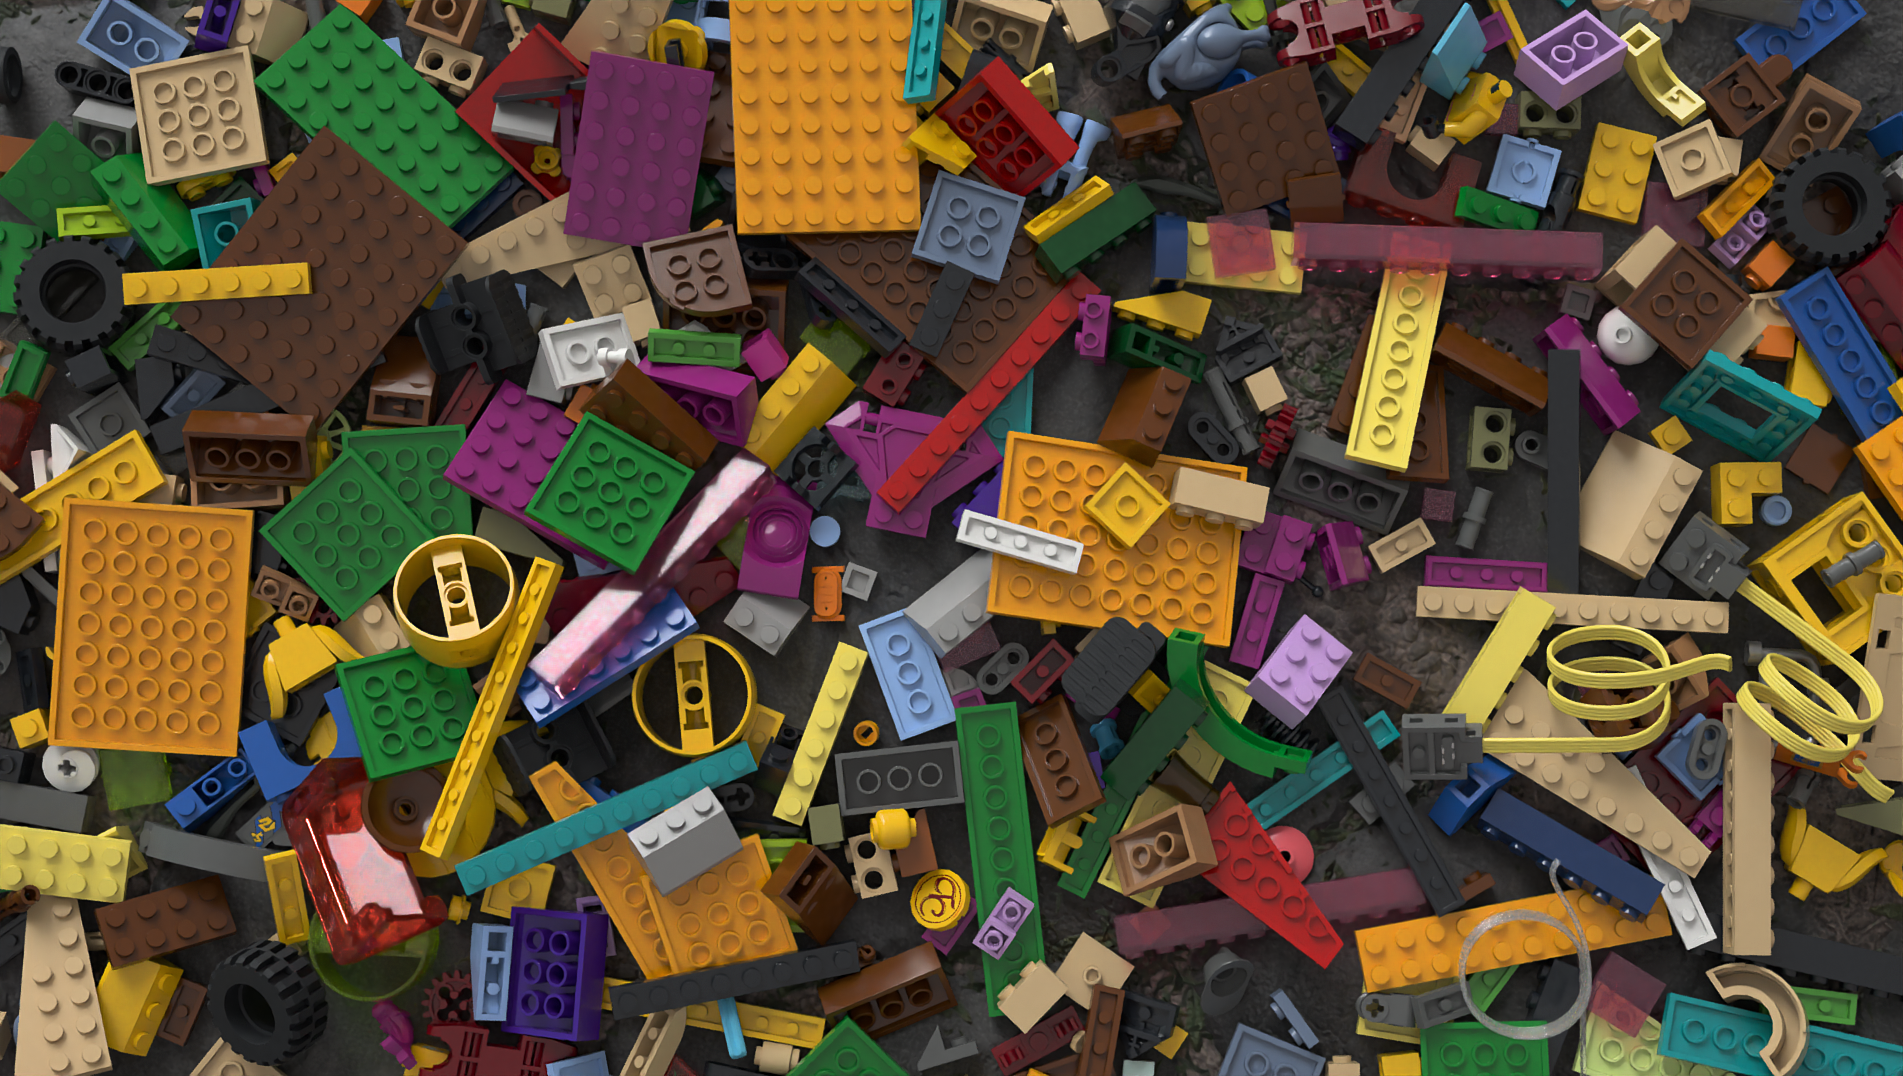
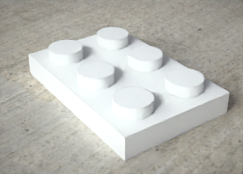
M623 313L545 328L538 332L556 390L604 380L606 376L603 366H600L597 360L600 348H611L613 351H618L620 348H630L633 352L636 366L640 363L636 346L633 343Z

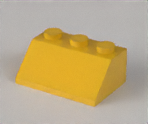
M163 957L154 958L112 971L110 962H108L96 989L108 1047L123 1053L146 1057L184 971L183 969Z

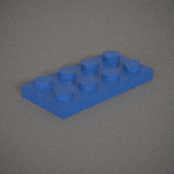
M1786 0L1732 43L1743 56L1749 52L1758 65L1772 55H1784L1791 61L1794 71L1867 13L1856 0Z

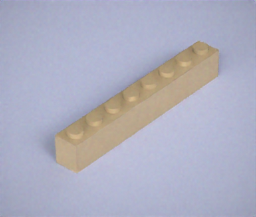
M1723 703V724L1728 733L1723 753V953L1732 955H1771V948L1775 941L1774 932L1771 929V916H1773L1775 909L1774 901L1771 898V885L1774 883L1775 878L1774 869L1771 866V853H1773L1775 846L1774 838L1771 835V822L1774 820L1775 815L1774 806L1771 804V791L1775 784L1774 775L1771 772V760L1774 757L1775 748L1771 737L1746 715L1738 703ZM1759 703L1770 715L1774 717V712L1771 710V703Z

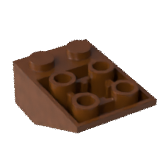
M1170 104L1110 118L1109 128L1112 130L1111 136L1117 159L1125 158L1126 161H1132L1143 157L1145 152L1154 150L1155 154H1160L1173 149L1172 146L1177 143L1183 123Z
M396 335L384 350L388 362L376 366L370 388L366 419L373 424L406 428L434 426L441 375L431 370L418 337Z
M798 841L760 890L819 946L827 943L858 900L857 895L837 866L814 845Z

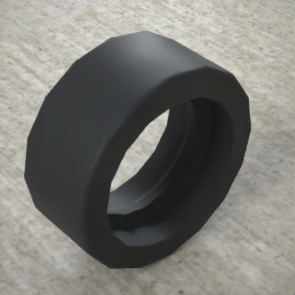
M0 47V104H16L20 99L23 86L21 60L14 47Z

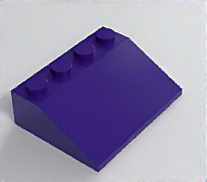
M512 906L510 926L513 927L507 1012L506 1021H502L501 1031L569 1041L599 1040L609 914Z

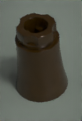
M1174 750L1168 755L1170 761L1159 774L1157 772L1154 773L1150 780V785L1182 804L1202 807L1205 816L1218 801L1220 792L1213 788L1212 783L1195 771Z

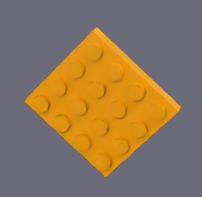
M757 833L740 839L743 845L742 851L665 897H662L647 874L639 876L673 974L798 950L786 914L760 891L771 877L772 872Z

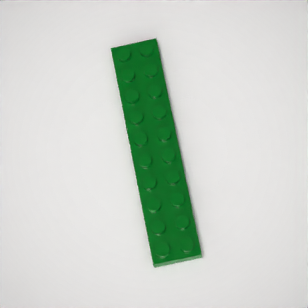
M1015 701L954 708L979 931L1008 887L1034 903V908L1016 932V936L999 960L981 949L989 1017L1005 1015L998 1008L997 1003L1000 1001L998 995L1008 984L1011 983L1015 986L1022 978L1019 975L1029 962L1033 961L1036 964L1041 959L1045 963Z

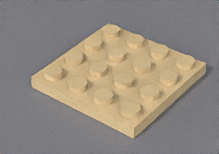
M248 45L129 69L148 185L161 186L270 164L258 88L253 82L256 79L253 56Z

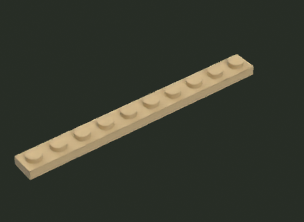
M1417 586L1416 617L1498 622L1517 591ZM1531 592L1556 607L1553 612L1556 614V618L1552 625H1620L1643 630L1728 633L1729 602Z

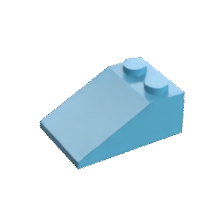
M1465 2L1433 49L1419 80L1448 100L1452 98L1455 92L1461 95L1470 81V78L1466 77L1471 68L1477 70L1487 56L1483 52L1487 44L1486 38L1471 5Z

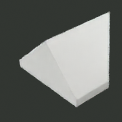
M57 424L51 425L54 479L93 454L88 446L70 430Z

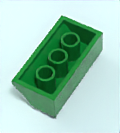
M142 153L116 155L90 171L94 189L159 271L181 270L200 258L190 210L169 184L161 186L147 184Z

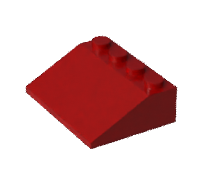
M999 56L935 112L977 155L972 161L974 165L1003 190L1023 197L1060 169L1080 148Z

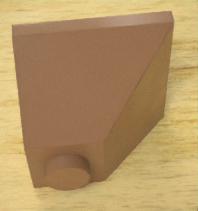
M1688 632L1663 645L1669 656L1670 665L1703 656ZM1653 653L1639 660L1653 669L1663 668L1661 662ZM1706 671L1670 682L1669 691L1671 699L1677 704L1679 711L1709 696Z

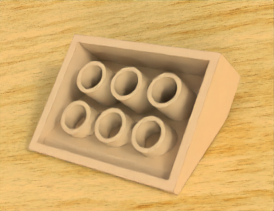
M1615 430L1612 432L1580 491V549L1635 580L1645 578L1703 471L1675 455Z

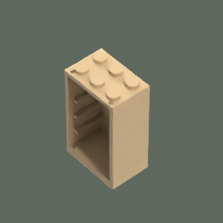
M1655 225L1635 241L1594 286L1617 307L1621 306L1676 242L1658 225ZM1746 307L1709 350L1722 353L1729 360L1740 365L1744 360L1740 355H1744L1749 349L1753 350L1764 339L1761 333L1768 325Z

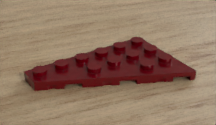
M723 556L712 558L708 561L694 560L691 563L673 566L666 564L645 567L642 570H637L634 576L623 571V573L581 576L573 580L560 579L544 619L561 643L565 644L667 579L694 617L737 589L739 574L728 557Z

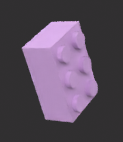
M1584 10L1521 48L1514 75L1557 111L1621 71L1629 45L1591 13Z
M1304 614L1288 631L1244 691L1289 728L1294 729L1308 715L1353 652Z

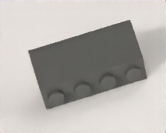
M1297 428V432L1287 451L1273 494L1388 535L1408 493L1410 481L1386 479V468L1344 459L1347 445Z

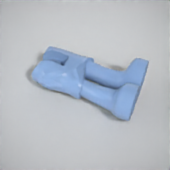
M1058 111L1056 116L1057 123L1074 141L1084 119L1073 113ZM1087 119L1079 143L1080 148L1076 151L1073 163L1068 160L1060 169L1040 184L1042 195L1052 196L1057 186L1058 178L1068 181L1063 198L1080 187L1089 169L1086 166L1097 142L1106 141L1112 130L1098 122Z

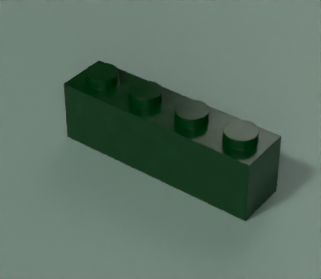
M1133 182L1039 244L1034 256L1056 284L1064 278L1070 281L1082 271V266L1088 262L1090 265H1094L1105 256L1104 252L1112 246L1114 249H1118L1129 240L1128 236L1135 231L1140 234L1149 228L1153 223L1151 219L1157 209L1137 183Z
M1180 678L1105 768L1100 778L1128 801L1135 793L1141 796L1151 784V781L1148 779L1154 770L1159 774L1170 761V758L1167 757L1169 752L1173 748L1179 751L1188 740L1189 736L1186 732L1192 725L1198 728L1208 716V713L1204 710L1210 701Z

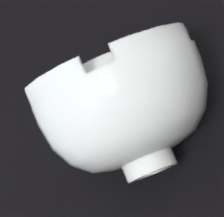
M1620 306L1615 307L1606 313L1599 323L1597 340L1600 349L1607 358L1617 364L1633 365L1644 362L1654 354L1659 344L1618 309Z

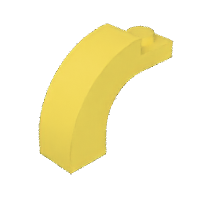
M1639 22L1620 37L1629 45L1623 62L1628 75L1644 98L1661 116L1669 115L1679 125L1684 127L1706 110L1705 101L1684 85L1668 66L1663 56L1661 41L1658 36Z

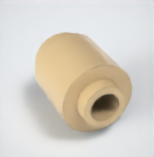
M764 1041L763 1047L757 1046L754 1065H759V1072L786 1076L799 1063L800 1049H794L793 1045Z

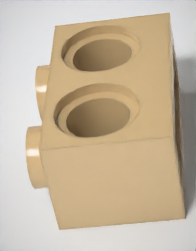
M427 36L414 70L432 87H437L438 84L448 87V92L465 98L466 94L470 96L480 86L488 68V63L482 56ZM443 59L441 68L437 70L430 69V64L433 60ZM464 69L471 70V75L467 80L459 81L457 79L460 71Z
M870 833L848 838L849 844L844 845L847 862H854L856 875H851L855 894L861 893V897L864 899L898 891L899 888L890 850H882L878 847L877 843H873L876 847L875 855L872 858H863L859 854L858 847L862 841H871ZM877 871L882 875L883 883L879 888L873 889L866 884L865 877L868 872Z

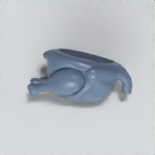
M1224 3L1212 7L1182 31L1151 63L1148 85L1152 95L1159 101L1167 94L1161 85V80L1164 78L1181 90L1200 91L1211 88L1225 79L1234 69L1242 51L1251 48L1263 49L1267 47V41L1271 39L1269 27L1261 25L1257 29L1241 30L1230 14L1232 11L1231 4Z

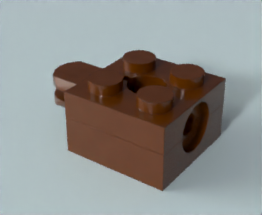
M1748 52L1702 87L1696 95L1705 101V112L1726 138L1736 139L1786 101L1777 87L1790 78L1793 72L1792 63L1786 56L1776 54L1758 65Z
M1652 686L1624 689L1591 688L1579 701L1580 703L1591 705H1624L1644 699L1652 694L1654 689ZM1672 699L1670 719L1663 733L1650 744L1630 751L1653 749L1672 731L1670 726L1680 715L1679 708ZM1663 700L1650 712L1632 719L1619 721L1588 720L1595 737L1633 735L1652 726L1661 716L1665 703ZM1607 752V753H1602V754L1618 753V752Z

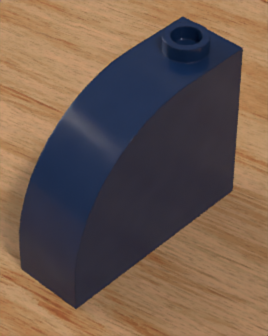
M1162 212L1160 215L1154 216L1149 293L1166 294L1181 291L1186 280L1187 217L1178 216L1174 212Z

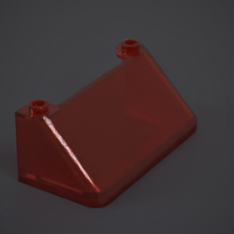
M362 757L323 758L289 796L282 808L283 824L292 848L296 852L298 864L333 958L339 965L356 964L440 926L449 917L446 905L438 895L423 897L407 854L391 851L383 847L372 838L365 828L361 816V797L369 780Z

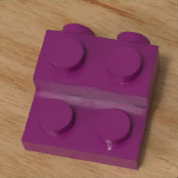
M1086 294V301L1079 304L1078 320L1083 321L1082 333L1076 332L1075 351H1080V358L1082 360H1092L1095 366L1106 367L1113 308L1111 296Z
M1266 511L1263 524L1256 529L1253 528L1252 531H1244L1240 542L1238 567L1291 585L1295 578L1301 579L1306 562L1302 561L1301 558L1304 549L1310 551L1316 535L1310 532L1313 524L1287 515L1279 516Z

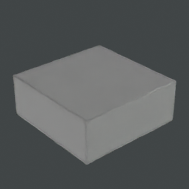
M849 562L842 579V593L868 601L878 572Z

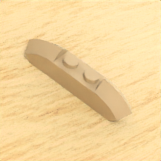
M687 1006L649 1014L619 1076H664L684 1033Z

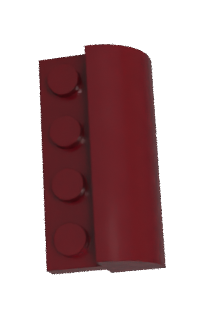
M1887 239L1862 255L1860 261L1834 277L1851 305L1903 371V258Z

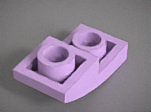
M1753 205L1723 237L1716 239L1708 250L1730 270L1768 231L1766 225L1771 223L1770 219L1764 217V213L1756 205Z
M1008 887L973 940V944L999 960L1016 936V932L1034 908V903Z

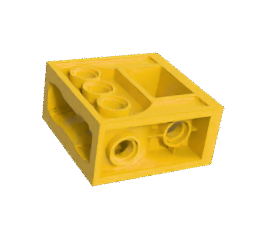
M1863 491L1843 497L1747 565L1752 570L1751 575L1763 591L1849 655L1868 642L1875 594L1903 595V546ZM1873 540L1877 541L1884 549V558L1864 568L1862 574L1858 576L1852 575L1836 584L1833 588L1826 585L1843 611L1825 624H1822L1791 580L1812 566L1823 581L1820 574L1823 569H1827L1842 560L1844 554L1848 552L1854 553L1870 544ZM1797 637L1804 649L1816 656L1820 666L1834 664Z

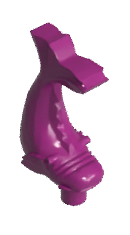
M381 997L372 1007V1016L381 1024L379 1028L383 1030V1033L389 1034V1036L380 1045L384 1050L395 1055L398 1062L410 1070L417 1064L410 1049L414 1041V1028L409 1018L411 1013L399 1008L387 997Z

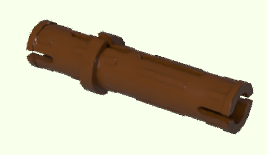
M27 885L19 891H10L7 897L0 900V911H4L0 913V921L14 913H23L36 904L35 902H38L41 896L39 889L34 885Z

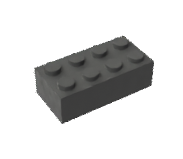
M958 741L834 754L841 816L874 813L884 809H910L965 802Z

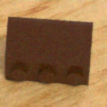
M1166 367L1129 369L1097 440V444L1153 468L1192 379Z

